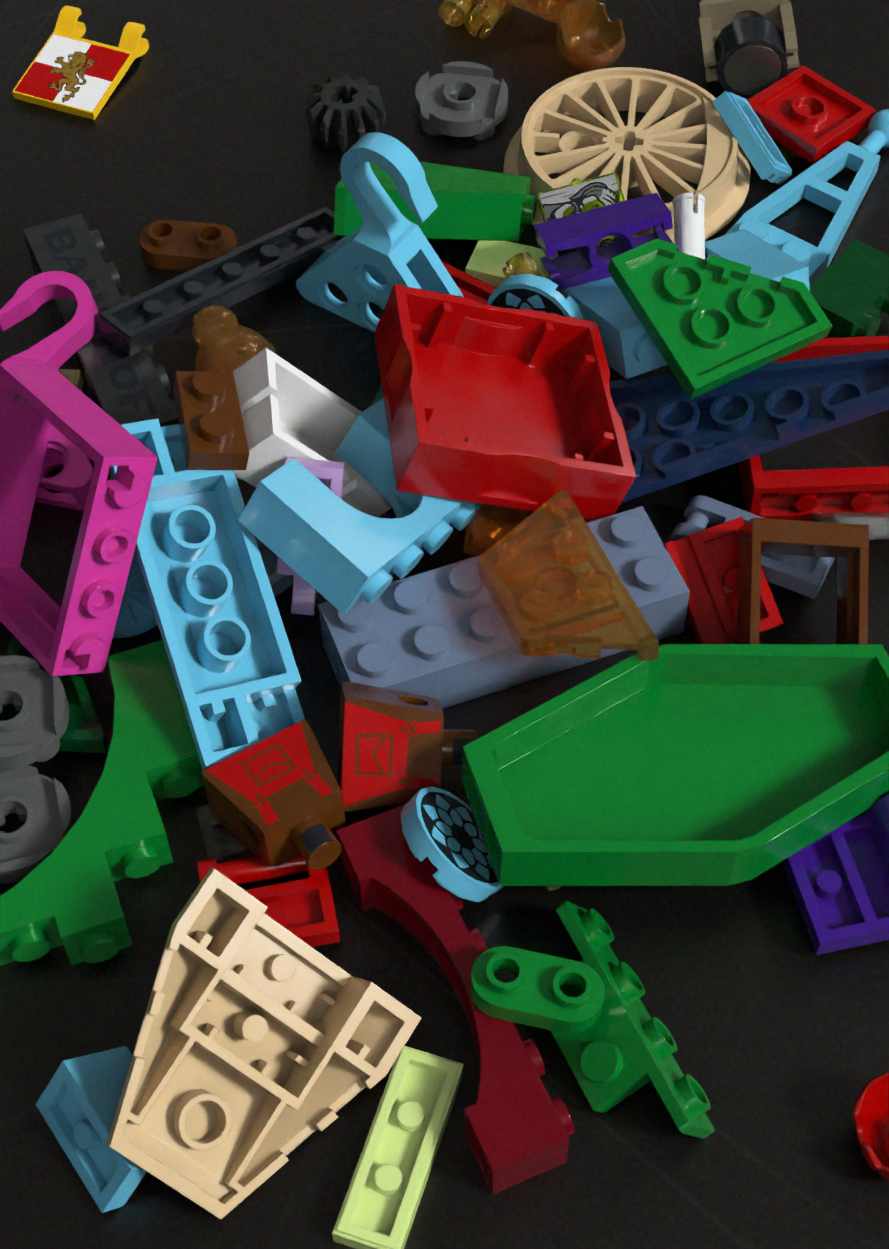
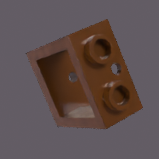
M752 518L739 529L736 644H759L761 553L838 558L836 644H867L869 525Z

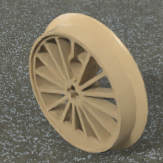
M614 67L584 72L567 78L545 91L530 107L523 125L511 139L506 150L503 168L505 174L531 177L530 195L537 196V209L533 225L547 221L540 194L614 174L618 187H621L619 202L627 201L628 188L639 186L643 196L658 193L653 181L673 197L682 193H693V204L696 203L695 196L697 194L703 195L706 199L705 240L722 230L737 215L746 200L750 186L748 158L712 103L716 98L702 87L682 77L658 70L637 67ZM618 111H629L627 126L624 125ZM636 112L646 113L639 124L634 126ZM536 152L553 153L543 156L535 155ZM559 173L560 176L556 179H551L548 175ZM682 179L697 184V190L693 189ZM595 199L585 203V209L582 207L581 210L585 212L592 210V207L596 209L604 207V205L597 203L598 200ZM673 202L665 203V205L671 212L673 229L666 230L665 232L674 243ZM572 205L563 211V217L568 216L574 211ZM653 227L636 232L632 237L654 233ZM607 236V237L603 238L602 240L607 239V238L613 240V239H614V236Z

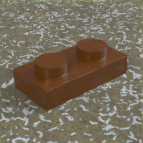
M176 371L173 391L187 470H246L249 449L233 372Z

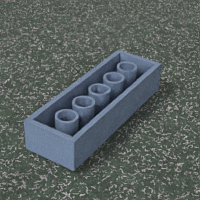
M643 506L393 581L375 602L369 605L366 601L361 600L344 615L329 601L319 604L323 646L339 685H341V682H354L429 696L437 699L441 708L444 709L684 632L690 590Z

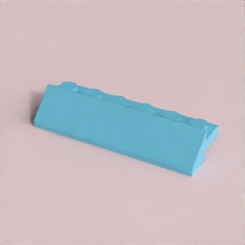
M158 418L122 424V427L158 457L135 551L202 769L205 770L304 720V714L295 690L301 683V678L256 538L238 521L245 508V504L234 470H187L179 424L161 427ZM110 466L113 480L115 479L118 466Z

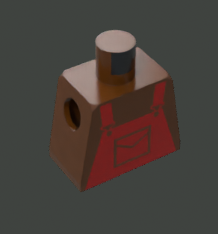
M341 682L337 783L342 793L344 811L350 812L408 803L412 796L420 789L431 786L440 788L441 766H462L463 746L477 739L476 730L443 729V710L435 698L354 682Z
M305 719L201 771L211 813L267 866H278L300 854L311 869L320 870L331 865L340 855L342 846L334 835H336V830L346 826L342 793L310 725Z

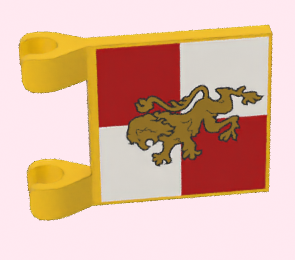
M68 5L64 6L59 13L54 32L13 89L14 99L95 120L135 58L143 56L148 51L149 41L141 38L146 29L145 25L128 22L123 29L118 47L82 38L86 32V26L83 22L77 21L79 16L82 15L81 9Z

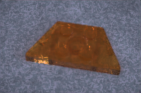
M567 490L555 494L478 557L479 576L522 655L552 657L556 654H569L576 658L600 659L601 649L638 650L639 661L658 659L659 641Z

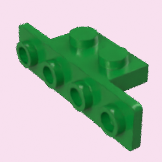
M567 900L555 908L556 912L583 958L582 963L593 968L601 977L605 987V999L599 1019L588 1030L576 1034H565L551 1031L593 1111L607 1112L652 1081L680 1132L705 1139L715 1132L712 1123L705 1113L711 1109L709 1099L702 1087L691 1075H684L672 1055L678 1050L673 1036L657 1017H650L640 999L645 995L642 982L627 963L623 961L620 963L609 945L614 941L611 928L595 909L586 910ZM564 985L560 988L569 997H578L583 994L574 985Z

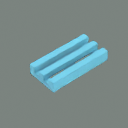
M725 91L712 102L735 139L738 140L740 147L761 179H767L769 182L781 185L793 175L789 164L747 99Z

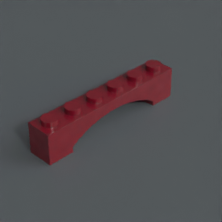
M404 805L336 830L337 840L342 846L339 861L362 911L375 907L407 929L436 960L461 1002L475 1042L480 1074L477 1103L464 1109V1135L493 1195L567 1163L569 1136L574 1134V1126L562 1098L559 1095L550 1098L540 1079V1076L545 1075V1068L539 1050L532 1038L526 1037L521 1040L513 1022L490 1017L479 1010L474 1004L470 994L471 972L476 959L487 950L485 941L476 926L466 927L458 911L463 909L462 898L444 889L435 881L436 879L432 875L438 869L429 858L426 857L420 862L411 852L402 832L401 811Z

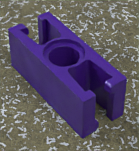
M658 193L534 225L537 243L546 255L540 258L541 268L547 279L559 285L556 291L611 277L607 271L611 258L656 238L673 243L665 232L666 230L673 229L671 212ZM653 227L654 233L632 237L636 232ZM614 236L609 245L603 248H596L603 238ZM580 247L577 251L550 260L551 257L556 256V251Z

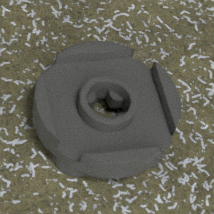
M457 61L443 64L442 73L435 74L431 78L428 71L422 75L415 88L416 113L421 119L423 131L433 136L443 134L453 137H471L475 140L489 139L495 133V126L501 123L507 114L508 86L502 78L500 83L497 79L493 78V70L475 62ZM459 97H465L468 100H459Z
M17 655L0 656V714L2 713L3 705L14 704L16 711L19 712L12 719L0 721V770L17 769L34 762L47 761L59 751L60 738L65 733L69 722V703L63 684L58 676H51L46 670L41 669L38 661Z
M27 765L17 769L0 770V827L5 824V816L16 813L20 821H26L20 829L14 832L5 833V831H0L1 884L20 882L54 851L75 824L74 811L62 783L54 777L51 780L49 777L39 774L37 768Z

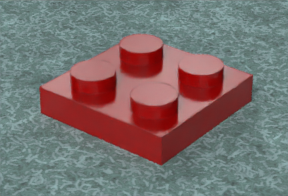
M804 65L747 100L771 138L812 164L868 128V123L876 112L875 108Z

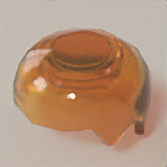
M580 0L566 5L558 14L557 48L562 57L571 65L583 70L603 69L614 64L624 51L626 39L622 20L619 18L616 22H613L607 15L604 3Z

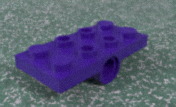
M888 794L873 804L868 815L854 817L782 861L816 955L889 940Z

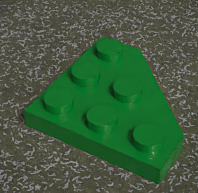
M658 238L611 258L607 269L690 400L827 337L832 328V324L803 282L782 277L780 282L750 273V266L710 254L707 260L676 251L677 244Z

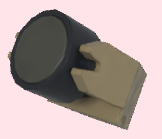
M701 0L699 3L701 13L699 24L706 82L718 80V68L719 82L727 92L743 98H751L785 77L787 68L799 67L796 29L792 5L789 0Z

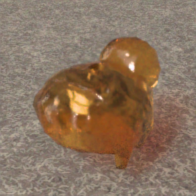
M211 305L201 308L193 317L192 335L199 346L195 363L196 371L233 372L265 348L278 355L273 343L268 342L260 333L239 325L235 314L224 306Z

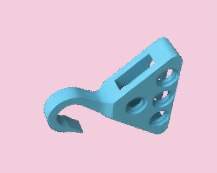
M379 132L363 135L343 155L340 163L343 183L361 213L363 223L327 249L296 280V287L306 300L372 332H375L380 319L370 310L369 302L378 305L384 310L394 284L464 297L419 226L408 221L400 213L374 175L370 163L381 167L389 174L399 194L420 223H423L438 207L426 182L425 172L416 156L399 140ZM331 282L341 289L348 302H342L334 297L328 288V284Z

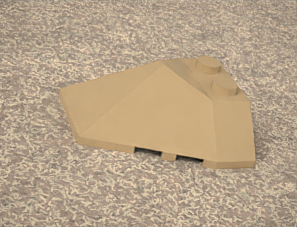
M210 868L171 925L106 1145L211 1214L222 1219L289 1160L286 1156L316 1130L322 1132L338 1118L336 1115L337 1111L365 1087L371 1089L387 1075L420 1022L421 1017L373 982L348 974L264 913L268 908L266 905L216 869Z

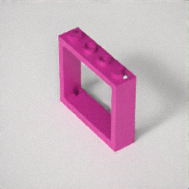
M0 364V621L51 676L104 672L158 457L54 367ZM14 392L19 394L21 397H14ZM52 425L95 463L61 608L20 567ZM110 466H118L114 480H107Z

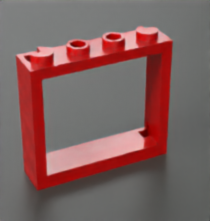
M889 336L822 338L771 363L889 350ZM760 455L738 462L745 509L747 512L763 518L799 521L889 518V466L763 471Z

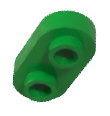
M509 946L493 947L483 952L473 964L470 979L471 998L477 1008L484 1014L496 1019L565 1034L581 1033L591 1028L600 1017L605 999V987L601 977L587 964ZM505 970L513 973L516 979L505 983L497 980L494 974ZM564 985H574L583 994L578 997H569L560 988Z

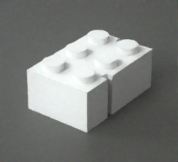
M268 348L263 349L233 371L249 449L246 470H234L236 478L257 487L262 479L285 465L286 457L345 462L336 454V451L357 416L362 413L360 410ZM345 462L342 500L353 508L376 517L390 510L391 505L387 499Z

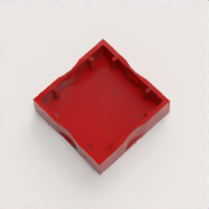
M394 284L374 335L396 490L587 520H597L614 515L634 482L636 474L623 422L611 397V374L598 323L530 309L496 307L466 297Z

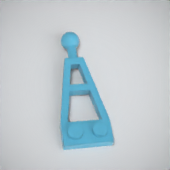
M889 109L880 110L872 116L868 123V136L859 146L849 141L844 142L745 212L725 235L742 229L748 230L807 265L809 269V284L811 285L829 266L874 179L881 157L877 153L882 148H889ZM846 167L857 172L848 191L827 182ZM803 198L835 213L818 247L769 223Z

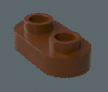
M157 220L147 225L139 235L143 260L148 265L159 269L190 271L238 248L237 238L233 230L227 226L215 223Z

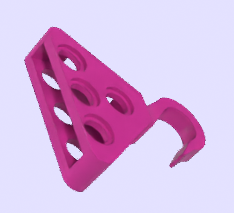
M47 271L26 280L18 288L14 297L0 309V329L2 331L9 329L32 315L42 304L52 299L64 298L77 304L76 313L65 326L29 349L9 357L0 364L52 366L59 371V368L75 352L87 344L96 332L95 315L99 314V311L86 283L74 274L64 271ZM14 392V397H21L19 394ZM53 425L50 430L35 502L84 511L94 466L91 459ZM63 468L56 476L45 478L53 469ZM46 489H51V490H56V491H62V492H61V493H51V492H48Z

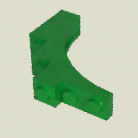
M163 640L108 656L115 694L113 736L102 776L82 815L54 851L18 884L0 895V966L14 961L29 962L46 955L50 949L64 945L71 966L82 962L98 963L112 958L121 949L133 946L114 882L127 877L142 878L154 873L161 866L173 863L167 835L156 801L169 797H185L204 786L201 774L203 769Z

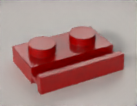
M742 517L664 544L690 590L686 615L697 644H732L736 642L739 529L745 524ZM762 567L759 634L784 624Z

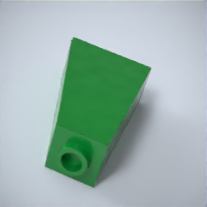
M420 162L425 172L426 182L438 205L433 213L423 223H420L399 194L389 174L381 167L370 163L374 175L400 213L408 221L417 224L426 238L519 241L525 226L534 224L537 196L530 195L531 177ZM341 178L335 187L334 234L346 236L363 223V217Z

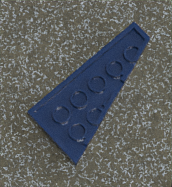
M889 350L769 363L691 400L674 374L610 381L611 397L623 422L636 474L634 482L621 503L889 410ZM565 516L567 522L577 519L574 517Z

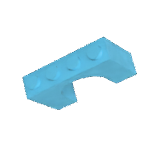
M746 229L705 242V260H707L709 254L750 266V273L778 282L781 281L782 277L803 282L810 291L809 269L807 265ZM612 277L564 289L565 297L567 298L570 295L578 304L584 320L598 323L608 365L625 379L668 365Z
M384 398L357 416L337 449L336 454L387 499L395 512L396 518H380L353 508L340 499L294 458L259 482L238 519L245 528L343 615L361 600L366 601L369 605L375 602L392 582L393 574L400 579L404 578L424 555V549L430 555L433 554L448 539L453 531V526L458 531H461L471 522L481 508L479 503L396 490Z

